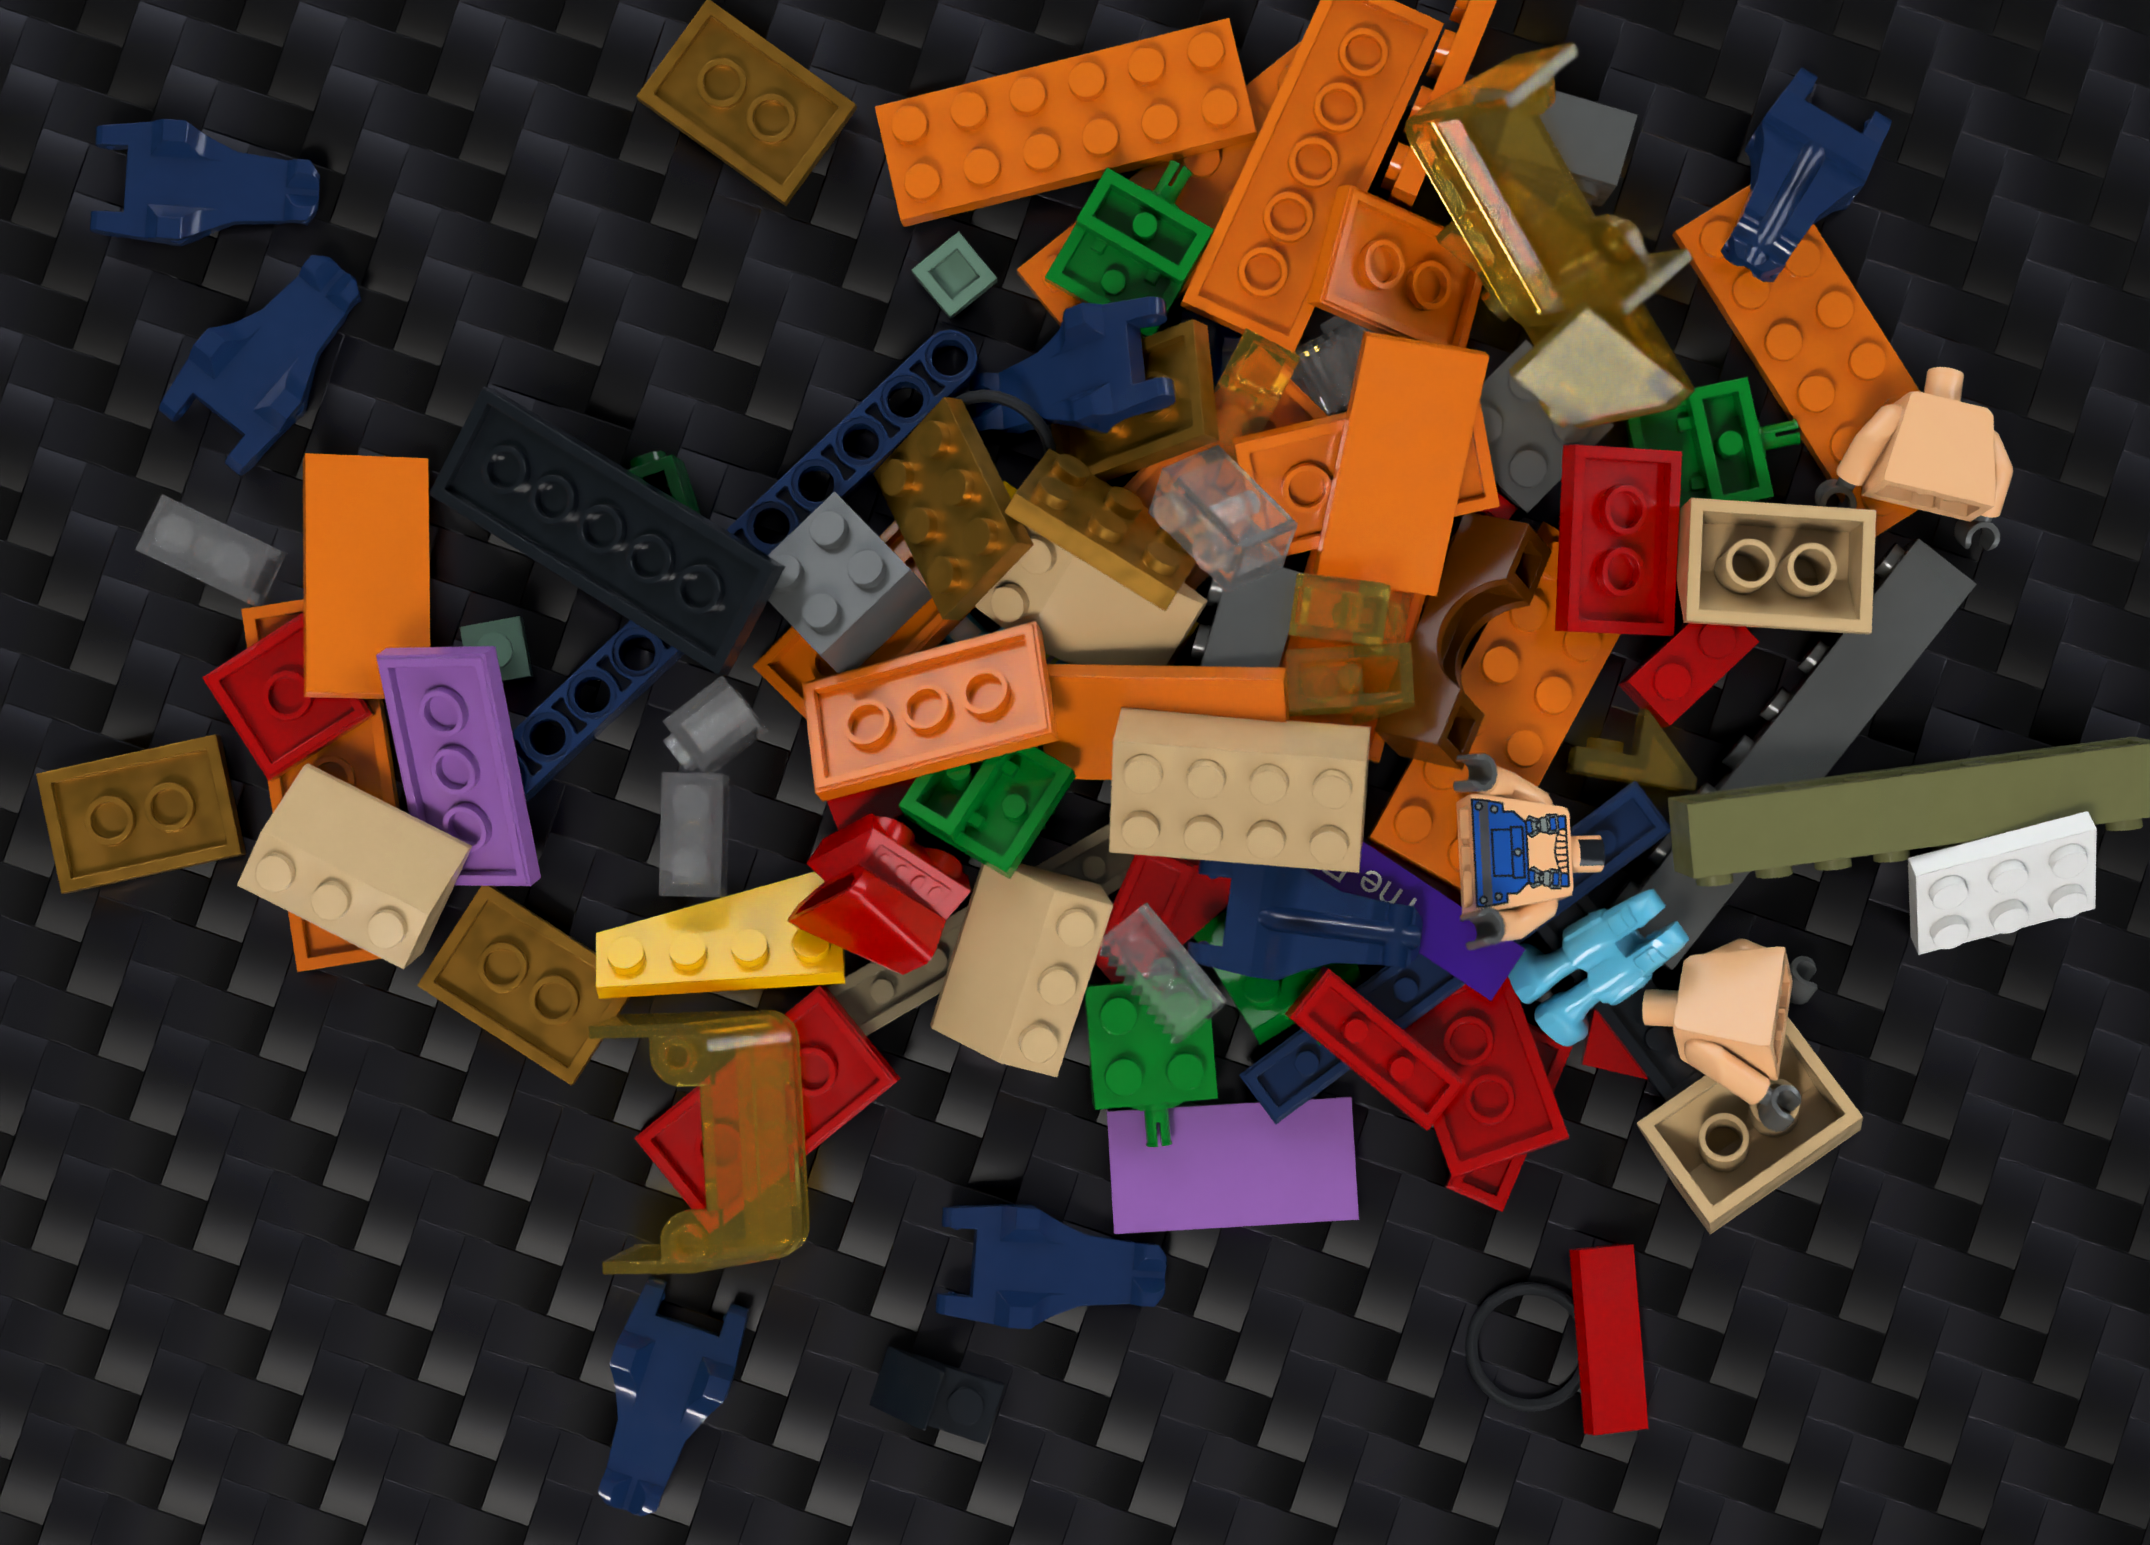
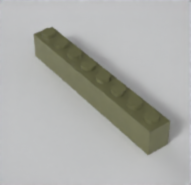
M2126 737L1669 797L1668 807L1674 871L1696 879L1697 886H1721L1734 882L1733 873L1755 871L1756 878H1780L1792 875L1793 865L1814 863L1815 870H1839L1851 867L1852 857L1873 855L1874 862H1898L1908 860L1911 857V849L1931 847L1933 852L2086 811L2089 812L2095 825L2105 823L2106 830L2127 831L2140 829L2143 827V818L2150 817V740Z

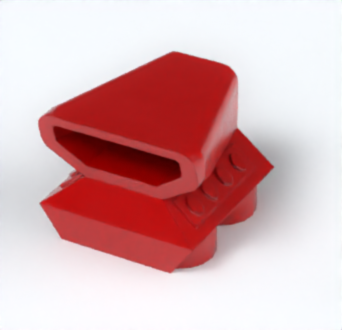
M870 813L823 838L806 864L825 882L797 905L787 921L800 930L904 975L927 964L932 959L946 920L971 892L969 878L963 873L961 862L953 855L934 848H924L915 842V835L905 824L887 817H876Z

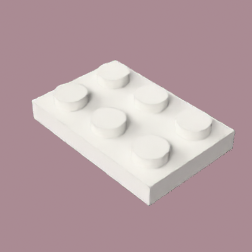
M2089 812L2078 813L1908 858L1910 934L1918 955L1939 949H1952L1962 943L1997 934L2013 933L2023 927L2058 918H2070L2081 912L2095 909L2097 828Z

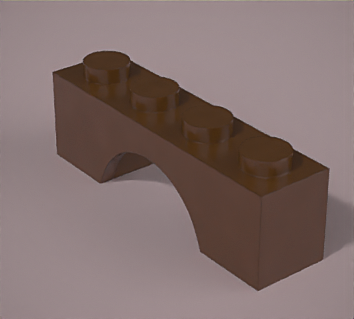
M1469 513L1463 516L1457 533L1450 538L1437 596L1426 595L1422 617L1412 641L1403 650L1401 667L1391 691L1382 701L1378 711V722L1374 730L1399 756L1455 769H1463L1465 763L1457 762L1456 757L1469 754L1484 718L1483 712L1465 694L1462 687L1461 665L1465 651L1475 634L1491 619L1506 611L1530 606L1552 553L1528 523Z

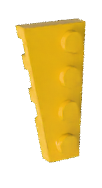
M811 872L596 933V990L598 998L845 984L844 949L800 930L787 921L797 905L825 881L816 872Z

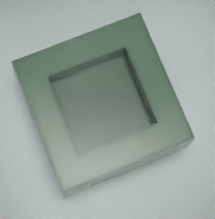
M959 231L912 269V274L950 320L998 282L997 277Z
M516 616L460 627L463 647H496L502 683L534 677L523 617Z

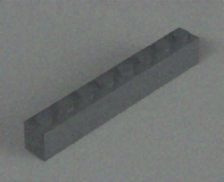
M1919 538L1907 543L1904 548L1896 543L1893 544L1874 567V573L1880 578L1873 586L1872 633L1869 635L1836 633L1828 644L1819 639L1799 662L1797 667L1804 674L1789 692L1782 686L1760 712L1759 715L1766 720V723L1755 737L1750 739L1744 734L1726 754L1722 763L1729 770L1715 787L1706 782L1696 794L1825 777L1973 590L1976 583ZM1669 832L1655 844L1647 855L1646 859L1654 865L1639 884L1630 878L1617 892L1608 907L1612 908L1641 892L1655 889L1666 907L1650 919L1641 929H1637L1646 938L1652 932L1660 930L1674 921H1678L1689 936V941L1677 954L1661 966L1663 969L1673 970L1750 871L1733 873L1734 882L1731 884L1697 886L1696 879L1674 871L1671 832Z

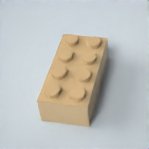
M1122 707L1113 739L1109 852L1359 873L1364 838L1371 727L1288 720L1284 723Z

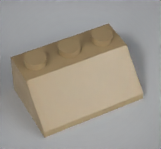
M1691 498L1680 508L1676 581L1684 623L1871 634L1876 510Z
M307 763L303 766L262 829L237 886L404 969L423 954L473 846Z
M982 863L930 1023L931 1028L998 1063L1057 1077L1113 908V904L1102 886L1097 883L1021 863L1011 879H1008Z
M1789 1017L1787 1018L1778 1080H1770L1769 1086L1774 1090L1780 1085H1790L1800 1092L1801 1104L1795 1110H1786L1778 1104L1782 1111L1794 1118V1122L1786 1130L1781 1132L1769 1130L1759 1119L1758 1109L1761 1103L1758 1102L1755 1105L1747 1103L1706 1075L1637 1122V1126L1672 1183L1710 1235L1861 1130L1863 1116Z

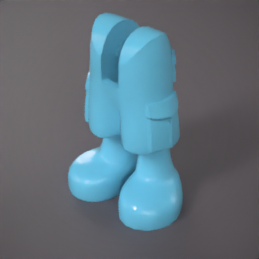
M1655 889L1641 892L1610 909L1603 908L1590 912L1587 916L1564 929L1562 947L1556 951L1544 954L1537 947L1529 943L1519 944L1526 950L1508 975V978L1516 995L1525 1004H1531L1543 996L1560 980L1577 969L1587 972L1588 977L1567 991L1554 994L1540 1003L1535 1009V1021L1542 1031L1558 1044L1569 1047L1583 1040L1589 1030V1022L1586 1015L1590 1009L1600 1001L1602 1003H1609L1612 1006L1623 1002L1640 988H1643L1652 978V973L1677 954L1689 941V936L1678 921H1674L1662 929L1652 932L1646 938L1638 931L1637 928L1641 929L1650 919L1666 907Z

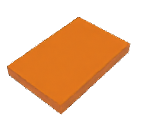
M1351 184L1338 186L1307 303L1378 334L1466 348L1492 248Z

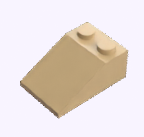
M1025 526L1034 545L975 605L978 610L1004 629L1036 621L1042 629L1045 653L1069 664L1169 666L1208 600L1184 583L1165 612Z

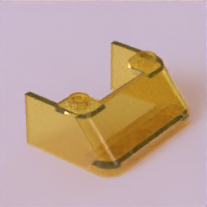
M1574 43L1515 55L1429 102L1406 121L1405 132L1410 146L1500 303L1512 318L1530 327L1627 316L1693 260L1688 249L1648 254L1643 245L1642 234L1632 222L1614 215L1595 216L1541 121L1539 115L1552 107L1556 100L1553 74L1579 54Z
M1506 170L1436 236L1441 246L1478 274L1486 288L1481 294V298L1486 306L1500 320L1506 322L1512 317L1526 330L1534 347L1508 371L1512 378L1539 398V404L1542 409L1560 427L1565 428L1571 423L1575 427L1583 429L1676 409L1695 391L1691 381L1621 267L1606 251L1510 171Z
M757 1010L620 1014L589 1026V1039L649 1037L650 1061L655 1073L663 1081L673 1086H700L707 1208L688 1209L674 1215L667 1221L662 1230L661 1244H635L603 1261V1274L699 1273L780 1259L798 1250L808 1237L810 1222L800 1044L798 1031L793 1022L780 1012Z

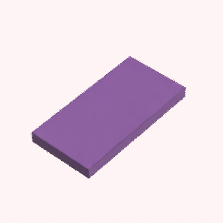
M411 647L384 649L376 655L409 814L473 846L455 885L532 886L541 878L496 647Z
M1351 1096L1311 1098L1277 1124L1273 1122L1259 1101L1175 1106L1168 1108L1172 1145H1161L1159 1122H1157L1158 1147L1146 1146L1144 1111L1137 1109L1107 1110L1114 1234L1359 1220Z

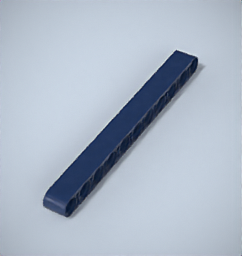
M951 329L939 331L931 336L729 526L726 531L768 556L782 541L776 544L763 543L757 535L758 523L767 514L780 513L789 519L790 528L787 536L791 534L825 501L812 502L802 496L801 486L803 480L807 475L816 471L827 472L834 479L833 492L835 491L847 502L874 476L873 473L943 397H958L970 386L972 377L977 375L979 367L976 347L971 339L962 332ZM950 346L960 348L968 357L967 365L962 372L957 375L947 376L935 369L933 366L934 358L940 350ZM904 388L915 389L921 393L924 399L920 411L908 418L896 416L889 408L891 397L895 392ZM864 429L876 434L879 439V445L873 456L868 459L857 460L847 455L845 450L846 440L852 433ZM630 620L521 722L512 733L526 803L671 668L684 653ZM637 638H647L652 641L655 647L654 661L644 670L635 671L629 669L624 658L626 647ZM592 680H603L610 688V701L600 712L589 713L581 705V690L585 684ZM556 721L565 730V744L557 753L544 755L536 746L535 738L537 731L545 723Z

